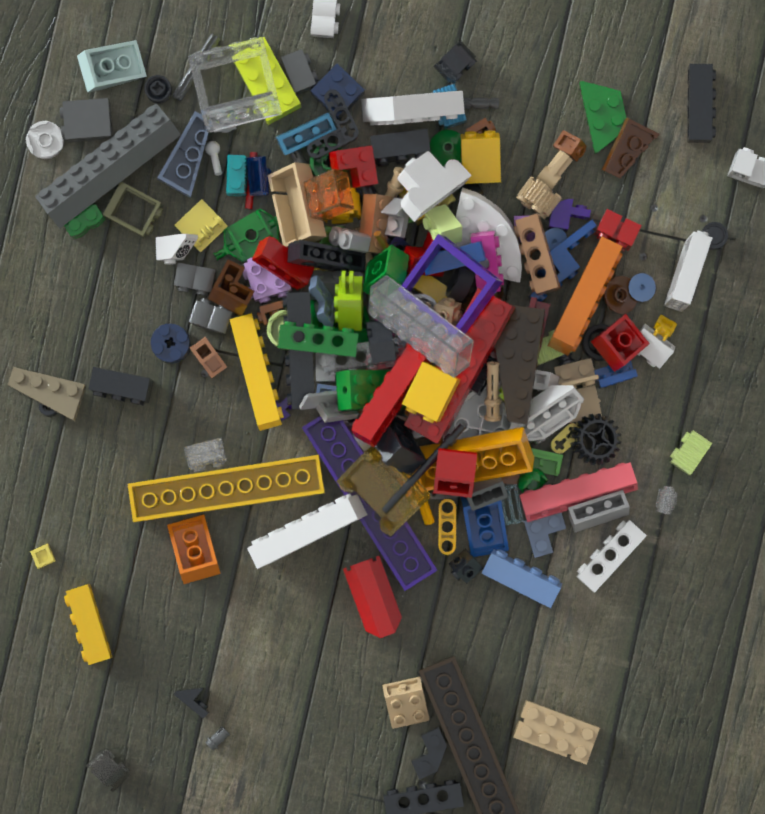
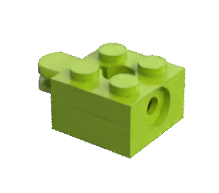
M342 271V275L339 276V284H335V323L339 324V331H342L343 328L362 331L364 307L362 276H354V271H350L349 276H346V271Z

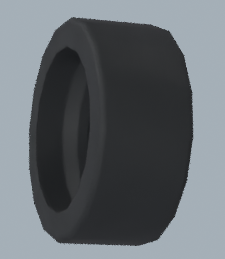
M467 266L455 268L447 286L446 297L453 298L459 303L462 302L470 290L475 273Z
M594 325L583 335V350L593 360L603 361L605 359L601 354L595 353L590 348V337L595 332L604 331L609 325Z

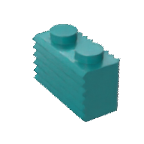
M227 155L226 193L228 196H246L248 160L245 155Z

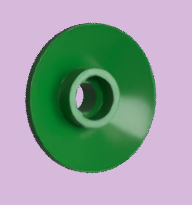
M442 130L436 133L430 141V153L443 167L449 160H457L461 163V134L454 130ZM450 144L452 149L450 151L445 150V145Z

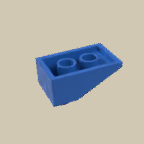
M461 497L470 553L477 557L491 554L493 549L509 551L501 500L472 511L467 498Z

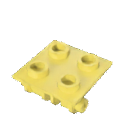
M202 199L175 224L182 234L198 235L194 246L200 253L228 227Z

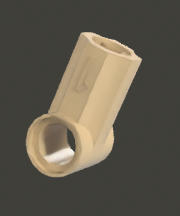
M560 150L536 179L548 185V188L552 190L573 160Z

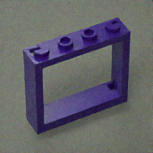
M438 234L401 285L398 292L403 295L401 298L404 301L416 305V310L424 316L427 314L431 317L430 321L437 327L442 326L445 329L444 333L452 339L454 337L462 339L503 281L446 236ZM442 247L487 282L456 327H453L410 292Z

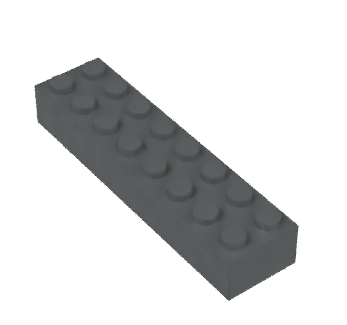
M155 103L153 106L148 107L139 117L133 119L122 130L117 131L113 137L103 142L100 147L86 155L82 161L73 165L69 171L56 178L52 184L42 189L35 197L60 229L181 136V134Z

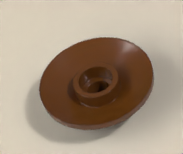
M626 276L613 277L607 283V288L604 292L607 306L617 314H626L632 311L637 304V301L629 293L628 286L631 279Z

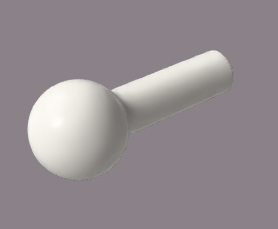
M209 141L205 146V151L211 156L215 175L219 176L222 174L218 157L220 145L216 141Z

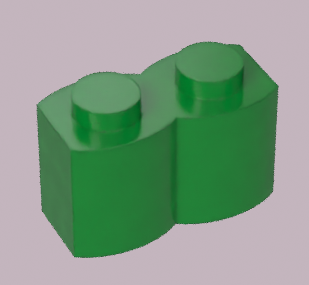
M90 205L80 215H77L65 224L64 227L73 239L84 236L89 229L97 228L103 224L105 217L97 205Z

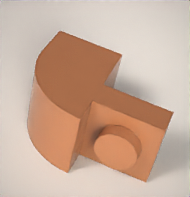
M206 337L190 347L211 378L227 368Z

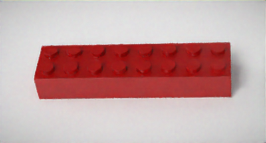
M481 288L477 289L466 311L481 292ZM493 295L462 339L456 337L450 339L436 367L461 380L440 422L434 421V423H430L423 419L424 415L418 412L416 415L410 413L404 424L406 427L437 444L443 442V438L447 435L516 307Z

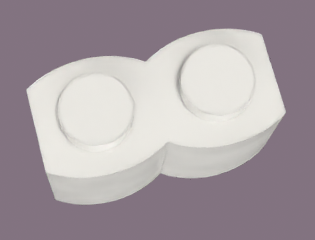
M337 0L313 1L311 36L334 38V34H338L339 22H335L336 15H340V3H337Z

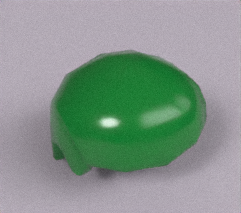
M533 468L532 472L522 473L517 480V484L524 493V489L536 490L540 488L548 479L541 469Z

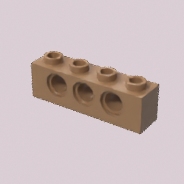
M534 214L515 220L516 226H514L516 236L520 237L522 243L519 244L522 256L525 255L527 260L524 265L527 274H531L532 281L529 282L532 292H536L540 296L560 290L561 287L540 216ZM534 232L535 239L528 242L527 235ZM537 250L540 251V258L533 260L532 253ZM540 269H545V277L539 279L537 272Z

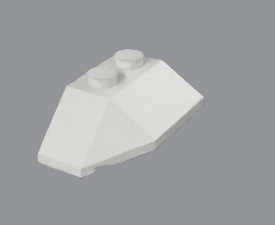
M552 385L532 399L528 425L512 423L509 429L524 427L528 441L545 439L577 417L584 398L573 385Z

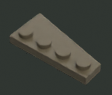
M13 367L8 386L38 401L40 404L49 407L70 420L76 421L86 389L85 384Z

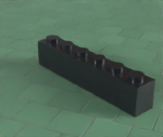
M310 292L286 293V297H282L283 309L286 308L287 316H283V325L285 321L296 322L298 327H304V323L311 324ZM296 331L293 339L296 342H301L304 339L303 332ZM288 349L289 355H285V366H289V374H286V386H290V394H287V405H291V409H300L299 405L304 396L309 393H315L313 352Z

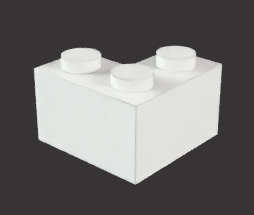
M739 149L734 155L727 176L763 189L765 187V158L759 157L757 159L758 155L754 154V151L751 149Z

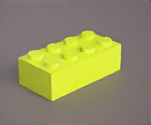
M265 37L231 54L234 64L268 125L301 108L300 101Z

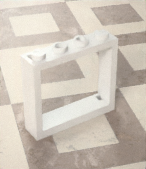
M693 232L685 241L664 303L665 307L682 312L691 304L712 241V237L708 236L709 233Z

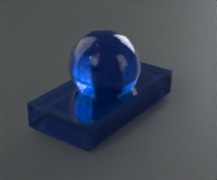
M266 156L247 157L250 196L269 195L267 175L272 174V171L266 166Z

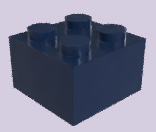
M338 64L311 89V95L327 110L324 95L329 90H336L341 94L348 110L365 94V89ZM332 94L329 95L330 99L327 101H332L335 106V108H332V111H334L337 107L343 106L342 104H340L339 106L337 105V96L334 97ZM337 112V120H340L346 112Z

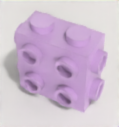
M252 258L247 259V263H244L243 276L245 280H249L251 287L248 288L255 291L251 297L254 298L255 302L259 301L260 304L271 301V297H286V293L292 291L289 284L254 262Z

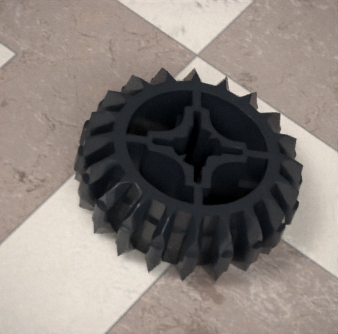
M589 414L588 418L586 416L582 417V422H576L578 427L572 428L576 434L570 435V438L575 439V442H571L570 445L576 446L573 453L579 452L578 459L584 457V463L590 461L591 465L596 463L603 465V461L608 463L610 458L616 457L614 452H619L620 450L616 445L622 443L620 440H617V437H620L622 434L615 432L619 427H612L614 424L613 420L608 421V416L602 417L601 414H596V416ZM591 424L598 425L593 433L585 431ZM605 431L607 432L608 440L604 436ZM594 436H596L598 443H595L596 440L593 438ZM583 439L587 441V448L584 446ZM599 446L606 448L600 455L593 454Z

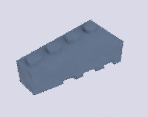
M196 111L194 112L157 178L160 182L189 198L192 195L212 122L210 119Z

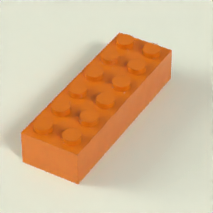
M601 237L547 346L567 356L571 351L575 352L582 339L579 335L583 336L591 321L587 318L591 319L598 307L596 301L599 302L607 288L604 285H607L615 272L613 269L616 268L623 255L620 253L623 246Z

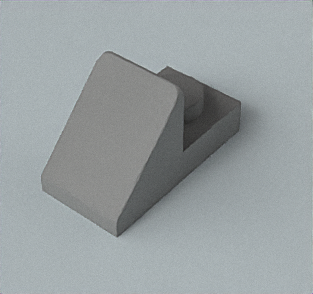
M394 198L381 211V213L388 215L385 235L405 238L409 215L401 207L402 198Z

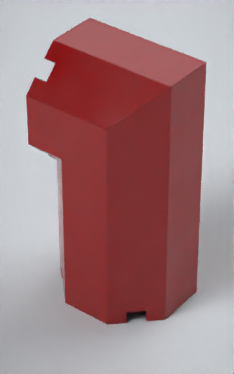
M376 556L377 561L373 562L371 558L350 566V571L347 568H344L343 571L365 631L382 638L396 632L402 616L380 556Z

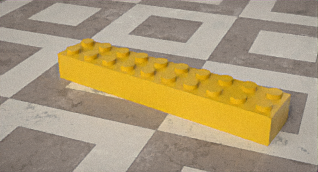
M319 455L128 484L133 522L325 494Z

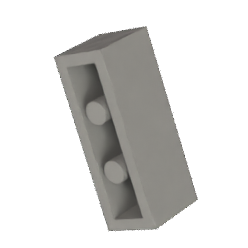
M620 490L568 507V516L574 532H578L629 515L630 506L624 491Z

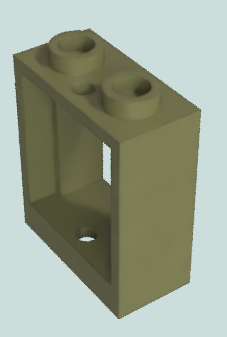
M120 182L103 216L145 238L147 235H151L154 229L153 223L156 218H160L164 209L161 202ZM127 192L155 206L142 231L114 216Z

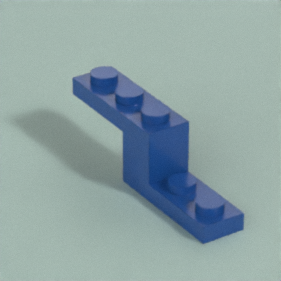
M590 220L550 251L555 270L558 272L557 277L560 287L563 285L561 281L566 277L569 280L578 274L577 269L580 268L567 248L573 249L579 244L578 240L581 237L587 238L595 232L593 228L597 225L593 220ZM533 292L528 297L530 300L531 297L537 298V301L541 302L548 295L543 294L539 296L536 292Z

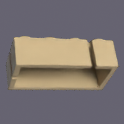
M294 162L267 175L271 192L287 193V195H272L283 245L288 247V243L297 240L316 242L327 237L310 164Z
M525 700L520 714L524 721L518 720L513 738L567 757V754H569L570 759L587 765L600 728Z

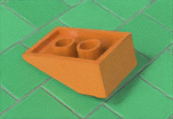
M204 515L167 525L183 584L221 574Z

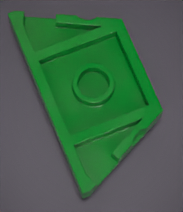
M580 81L579 85L594 153L596 154L614 141L626 119L623 99L620 90Z

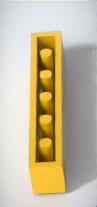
M252 313L232 318L230 323L257 426L261 431L282 425L281 418H284L282 408L277 407L276 401L279 400L276 389H272L271 385L274 382L272 371L268 372L266 366L270 365L267 353L263 354L262 351L265 344L263 337H259L257 330H260L258 319H254Z

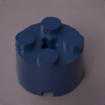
M176 324L159 326L151 337L153 353L165 363L173 364L180 362L190 352V337L182 327ZM171 339H173V342L176 344L175 346H171L169 348V346L166 343L167 341H171Z

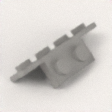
M337 391L309 393L304 396L299 405L301 410L316 408L325 423L356 419L359 414L358 411H338Z

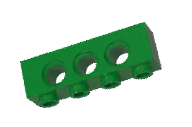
M285 321L284 325L280 324L277 348L356 357L358 333H354V329L343 328L341 332L335 331V327L331 326L315 329L316 325L304 323V327L296 326V322ZM296 331H301L304 334V339L301 342H296L293 339ZM316 333H320L323 336V341L320 344L313 342V336ZM336 335L342 338V344L338 347L332 344V339Z

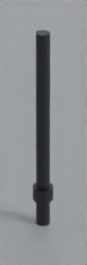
M460 423L451 434L448 433L443 438L444 441L438 448L447 449L449 446L452 447L457 442L456 439L466 428ZM438 448L381 508L385 514L396 505L435 463Z

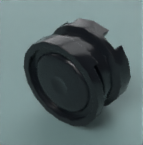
M162 75L151 76L145 83V94L153 103H165L172 95L171 84Z
M710 222L701 230V232L709 233L708 236L712 237L709 250L721 248L728 239V231L721 223Z

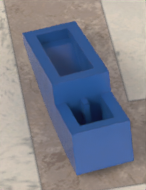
M482 241L458 246L477 262L486 260ZM447 250L439 251L425 270V275L466 265Z

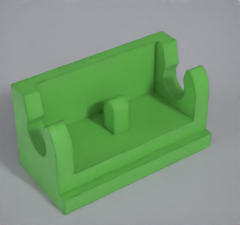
M531 448L534 455L533 468L541 469L544 474L558 476L563 455Z

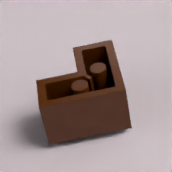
M228 259L208 299L242 316L255 291L238 283L245 268Z

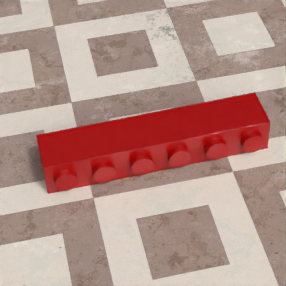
M414 335L412 340L407 342L402 355L396 358L392 370L386 373L382 385L374 391L370 403L364 406L363 413L359 419L357 418L354 421L351 430L356 438L375 448L403 406L402 403L422 362L431 364L438 352L435 345L417 335Z

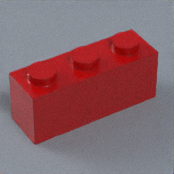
M271 236L259 242L252 258L254 262L296 290L308 285L314 267L287 262L288 247Z

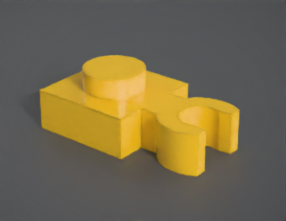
M660 314L653 327L656 329L653 335L659 334L663 337L662 340L666 341L668 337H671L677 323Z

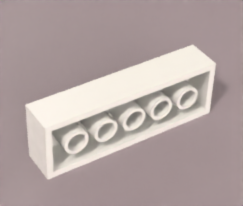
M350 493L335 500L336 504L334 502L318 508L319 512L315 510L302 516V521L301 519L294 520L284 525L285 528L281 527L268 533V535L252 541V546L247 549L256 568L264 567L367 516L358 494L351 496Z

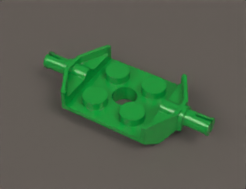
M258 209L225 228L224 246L221 250L213 253L217 261L226 255H231L240 262L245 263L247 259L254 256L261 240L271 236L280 242L277 217H273L266 211ZM247 231H256V238L248 240L246 238Z

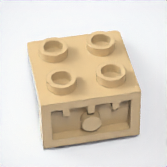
M591 358L554 367L555 375L559 376L558 385H573L577 388V385L582 384L584 388L596 384L595 381L599 379V376L594 373Z
M420 677L382 685L393 729L429 721Z

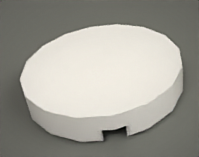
M49 121L35 123L31 126L26 136L28 149L33 155L41 159H51L57 156L63 149L65 142L64 137L61 135V129Z

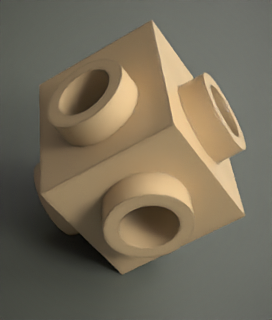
M443 298L434 305L433 310L453 327H456L462 317V303L456 302L453 298Z

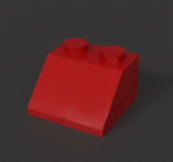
M624 314L591 341L614 372L625 366L650 344L627 314Z

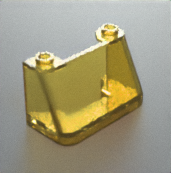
M371 446L336 482L344 492L352 493L356 491L382 518L379 521L380 528L391 537L430 499V494L417 481L396 505L385 514L381 508L411 476L404 472L400 473L393 466L385 465L381 460L380 452Z

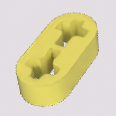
M576 423L568 424L552 439L550 447L553 452L557 454L564 453L571 447L570 443L575 442V439L567 438L566 436L570 433V427H578ZM565 439L566 441L562 444L564 448L556 450L555 441L560 442Z

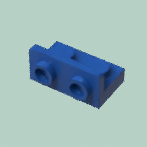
M631 360L615 372L610 366L594 370L595 375L599 376L597 380L599 389L638 376L636 369H633Z

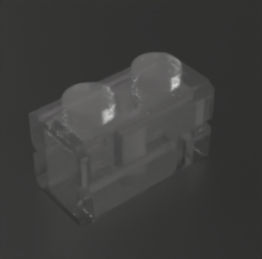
M222 438L184 447L189 470L194 469L195 473L206 470L205 466L213 465V468L223 466L224 461H228Z

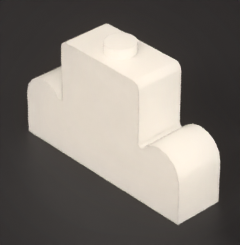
M427 151L419 158H412L408 161L404 170L397 177L398 181L408 191L401 200V207L415 222L462 187L472 175L457 160H449L443 167Z

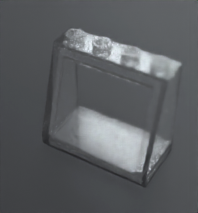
M254 37L248 41L234 42L228 46L214 47L211 50L197 51L188 55L207 133L282 115L263 37ZM260 56L269 92L209 106L200 70Z

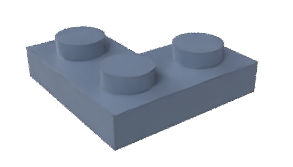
M313 276L310 280L309 292L319 304L318 312L316 313L317 319L324 326L333 327L336 308H334V298L319 276Z
M562 512L531 522L524 521L534 558L553 553L548 534L566 529Z

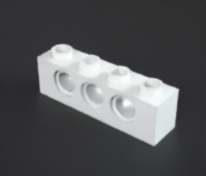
M623 520L616 528L618 532L614 536L609 535L603 542L605 546L600 551L596 549L590 556L592 560L587 565L584 563L577 570L579 574L576 577L592 592L595 593L647 536L630 520L627 522ZM621 535L628 538V543L624 547L618 543V538ZM609 549L615 552V558L611 561L605 558V552ZM594 564H600L602 567V572L599 575H595L592 572Z

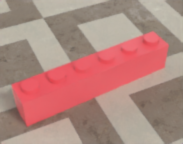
M631 462L619 463L613 468L599 469L596 473L582 474L572 480L564 479L558 484H548L538 490H527L520 495V501L527 522L568 511V507L623 490L625 494L638 490V484Z

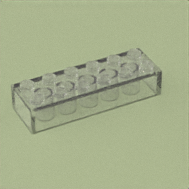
M388 275L370 287L368 313L373 318L380 321L387 329L397 334L401 340L406 341L414 350L419 351L430 362L436 364L444 373L449 374L453 378L470 366L473 340Z

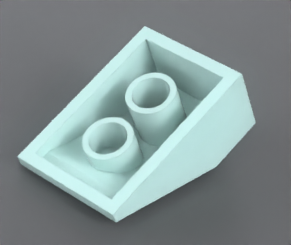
M137 40L84 50L77 56L87 92L107 89L147 77Z

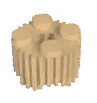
M532 176L516 197L521 201L522 205L529 210L532 208L544 220L549 217L562 199L559 194H553L548 185L539 179L535 180Z

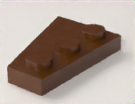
M626 118L602 170L617 178H621L636 162L635 159L642 152H645L652 140L656 139L660 134Z

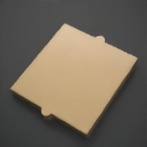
M596 386L576 389L584 398V401L581 403L577 417L569 423L582 421V417L586 416L588 418L589 414L594 416L601 414L599 404L601 400L598 399Z

